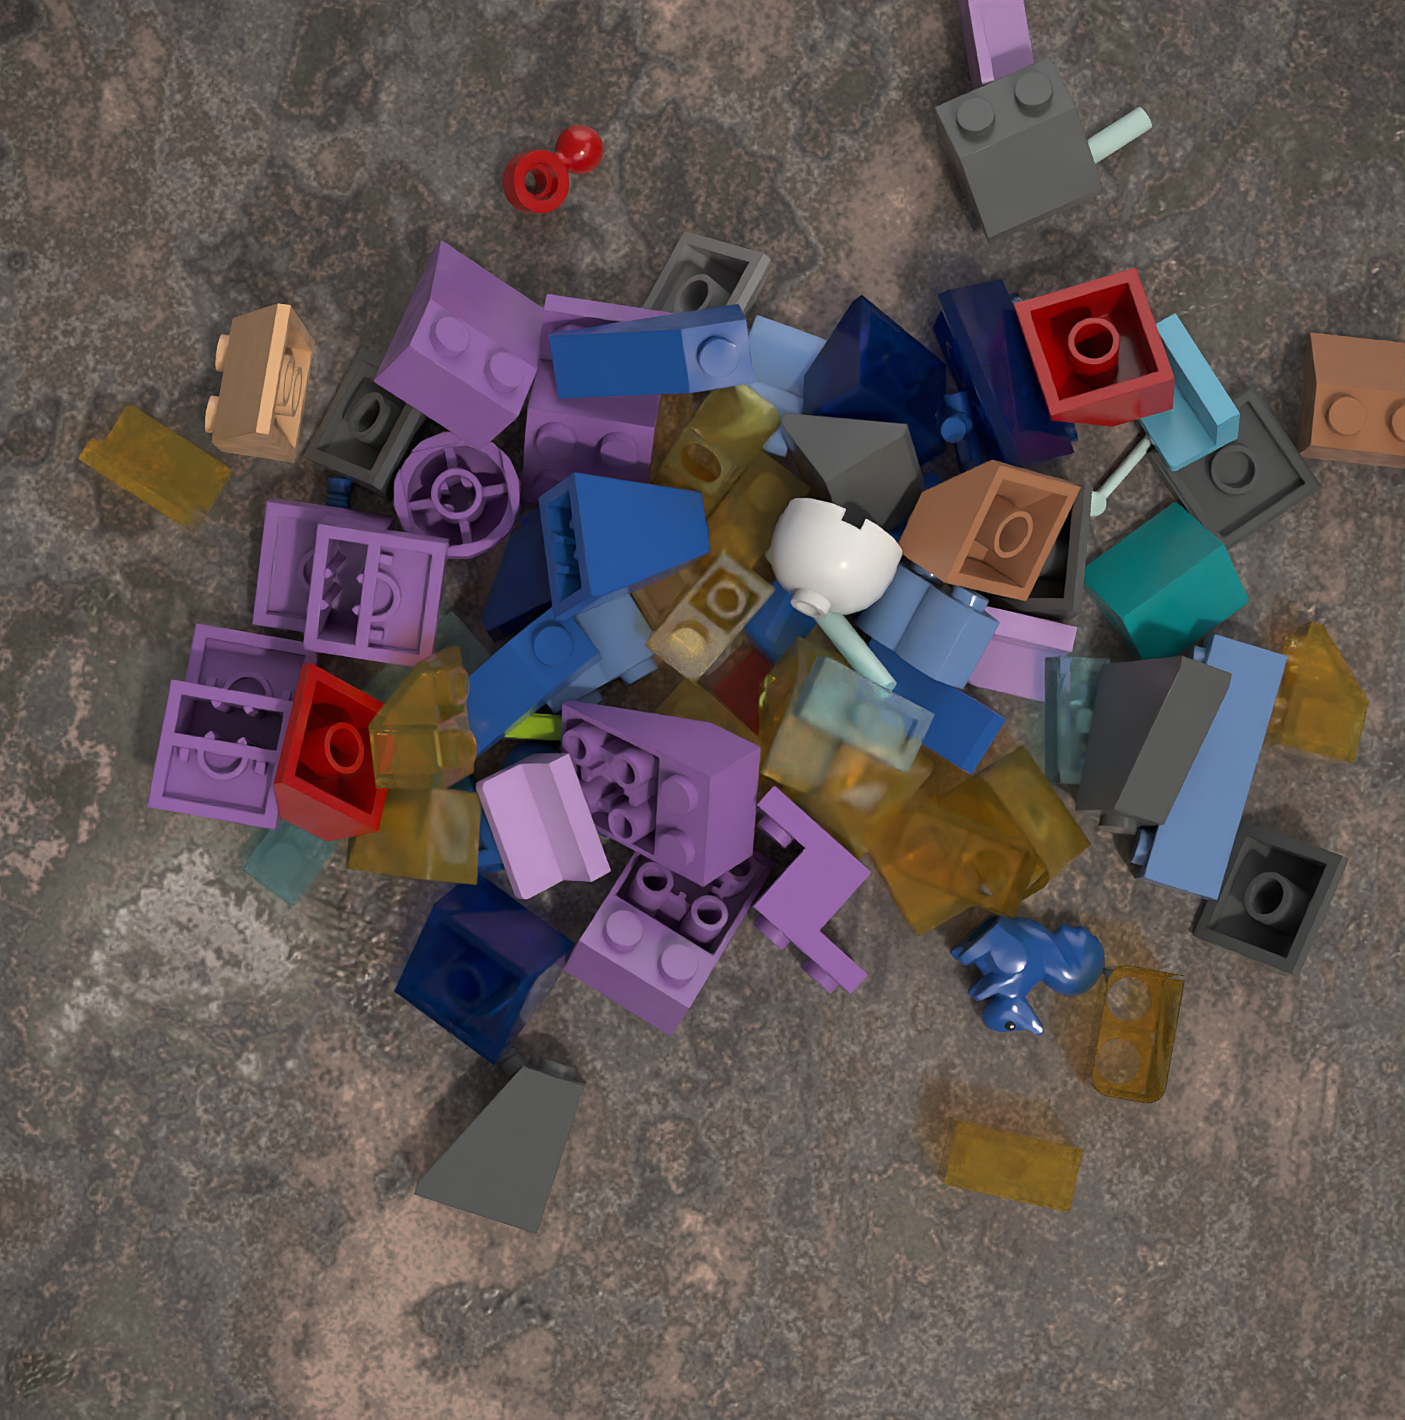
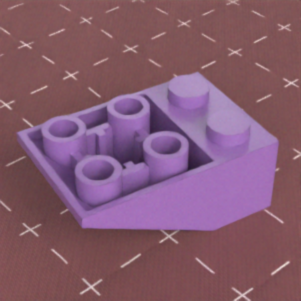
M572 700L562 703L561 753H569L598 832L703 887L753 855L760 746L710 722Z
M753 849L751 857L703 887L635 851L580 938L563 970L671 1036L691 1007L776 862Z

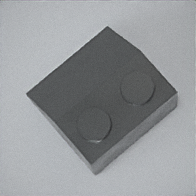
M1050 57L934 107L938 143L989 243L1103 194V185L1077 108Z

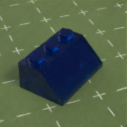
M1002 279L949 289L937 294L927 320L957 392L967 390L978 441L986 461L994 460L1038 473L1067 462L1075 453L1071 443L1078 441L1077 431L1074 423L1052 421L1050 419L1014 310V304L1022 301L1016 291L1008 294Z

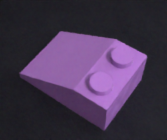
M440 240L433 249L373 382L481 450L513 422L520 413L538 369L543 308Z

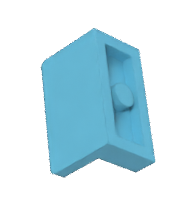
M1175 313L1156 323L1175 378L1173 409L1137 419L1170 471H1177L1237 439L1240 418L1239 411Z

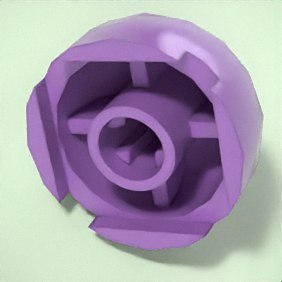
M442 432L421 441L411 451L412 454L404 461L401 470L399 469L394 480V508L406 533L450 539L447 559H472L494 550L512 532L521 510V484L510 458L494 443L489 442L483 449L479 450L453 432Z

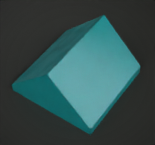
M1176 501L1085 567L1084 590L1137 661L1175 657L1250 602L1224 544Z

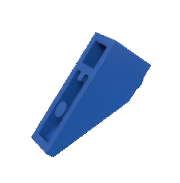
M739 304L548 333L558 399L694 393L755 383L747 322Z
M551 607L508 641L412 728L451 777H454L600 661L602 656L573 618L567 620L554 619L553 607Z

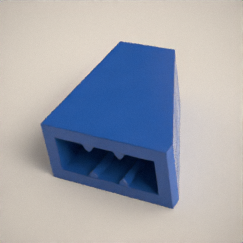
M574 472L538 498L554 619L557 620L570 619L670 577L710 552L709 527L705 519L702 492Z
M871 638L867 646L897 682L895 688L886 696L877 699L844 658L836 671L837 674L846 679L840 688V692L971 775L1006 721L1000 713L961 689L937 681L916 669L896 654L895 651L874 638Z

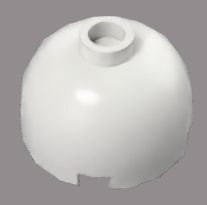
M795 498L789 502L784 513L780 515L771 540L772 570L783 589L793 596L790 601L791 605L798 611L818 619L826 618L828 612L847 615L868 608L882 597L892 582L903 550L892 536L868 519H865L860 530L849 523L841 521L846 511L845 508L816 499Z

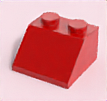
M1136 268L1014 304V310L1052 421L1114 427L1173 409L1175 378Z
M312 663L302 665L273 784L280 818L327 842L378 832L404 714Z

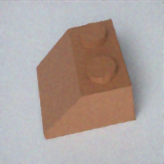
M1311 332L1307 335L1296 449L1301 457L1405 469V343Z
M990 460L923 491L908 518L906 528L898 545L903 550L902 555L944 583L1027 601L1081 487L1067 480Z

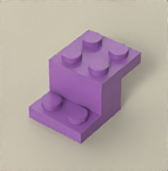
M547 294L543 308L538 369L535 374L527 408L521 502L539 505L538 498L574 472L649 484L663 394L558 399L548 333L673 313Z
M271 497L266 504L252 624L305 632L302 650L430 669L434 660L450 539L394 531L396 516Z
M196 623L185 682L171 679L147 807L278 830L281 818L273 784L301 667L308 663L319 667L322 653L302 650L303 642Z
M774 785L756 805V811L763 816L756 826L783 851L792 843L801 851L751 905L760 914L752 925L782 951L790 942L808 957L801 964L800 968L831 994L839 985L843 990L851 994L868 974L822 934L820 930L870 875L871 871Z

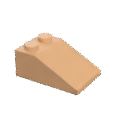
M277 303L232 319L230 335L222 334L219 338L215 366L216 371L223 372L219 396L211 395L208 401L205 416V432L213 434L211 442L222 452L295 463L315 341L291 305Z

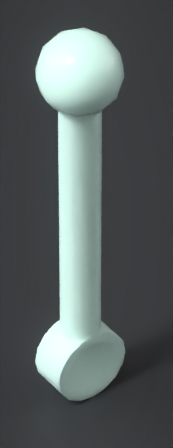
M1147 434L1097 491H1092L1090 517L1099 516L1104 512L1108 496L1153 446Z

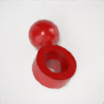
M572 125L559 134L555 143L554 153L547 150H532L515 155L507 163L502 179L503 190L509 203L515 209L528 214L548 213L557 209L565 200L569 190L568 173L576 175L587 174L595 170L601 163L604 155V145L600 135L589 126ZM528 172H531L536 180V186L532 193L525 186V177Z

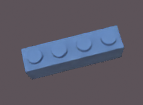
M1214 634L1204 639L1202 647L1194 645L1188 658L1232 673L1230 686L1165 824L1150 825L1149 828L1140 826L1130 854V862L1138 864L1135 879L1205 900L1218 899L1288 656Z

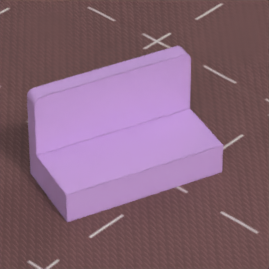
M957 0L973 90L1034 64L1023 0Z
M986 606L985 611L995 617L1000 624L966 685L1047 704L1054 702L1059 688L1065 657L1072 652L1077 627Z
M534 753L476 784L478 796L516 898L529 899L563 880L592 882L611 872L569 753Z

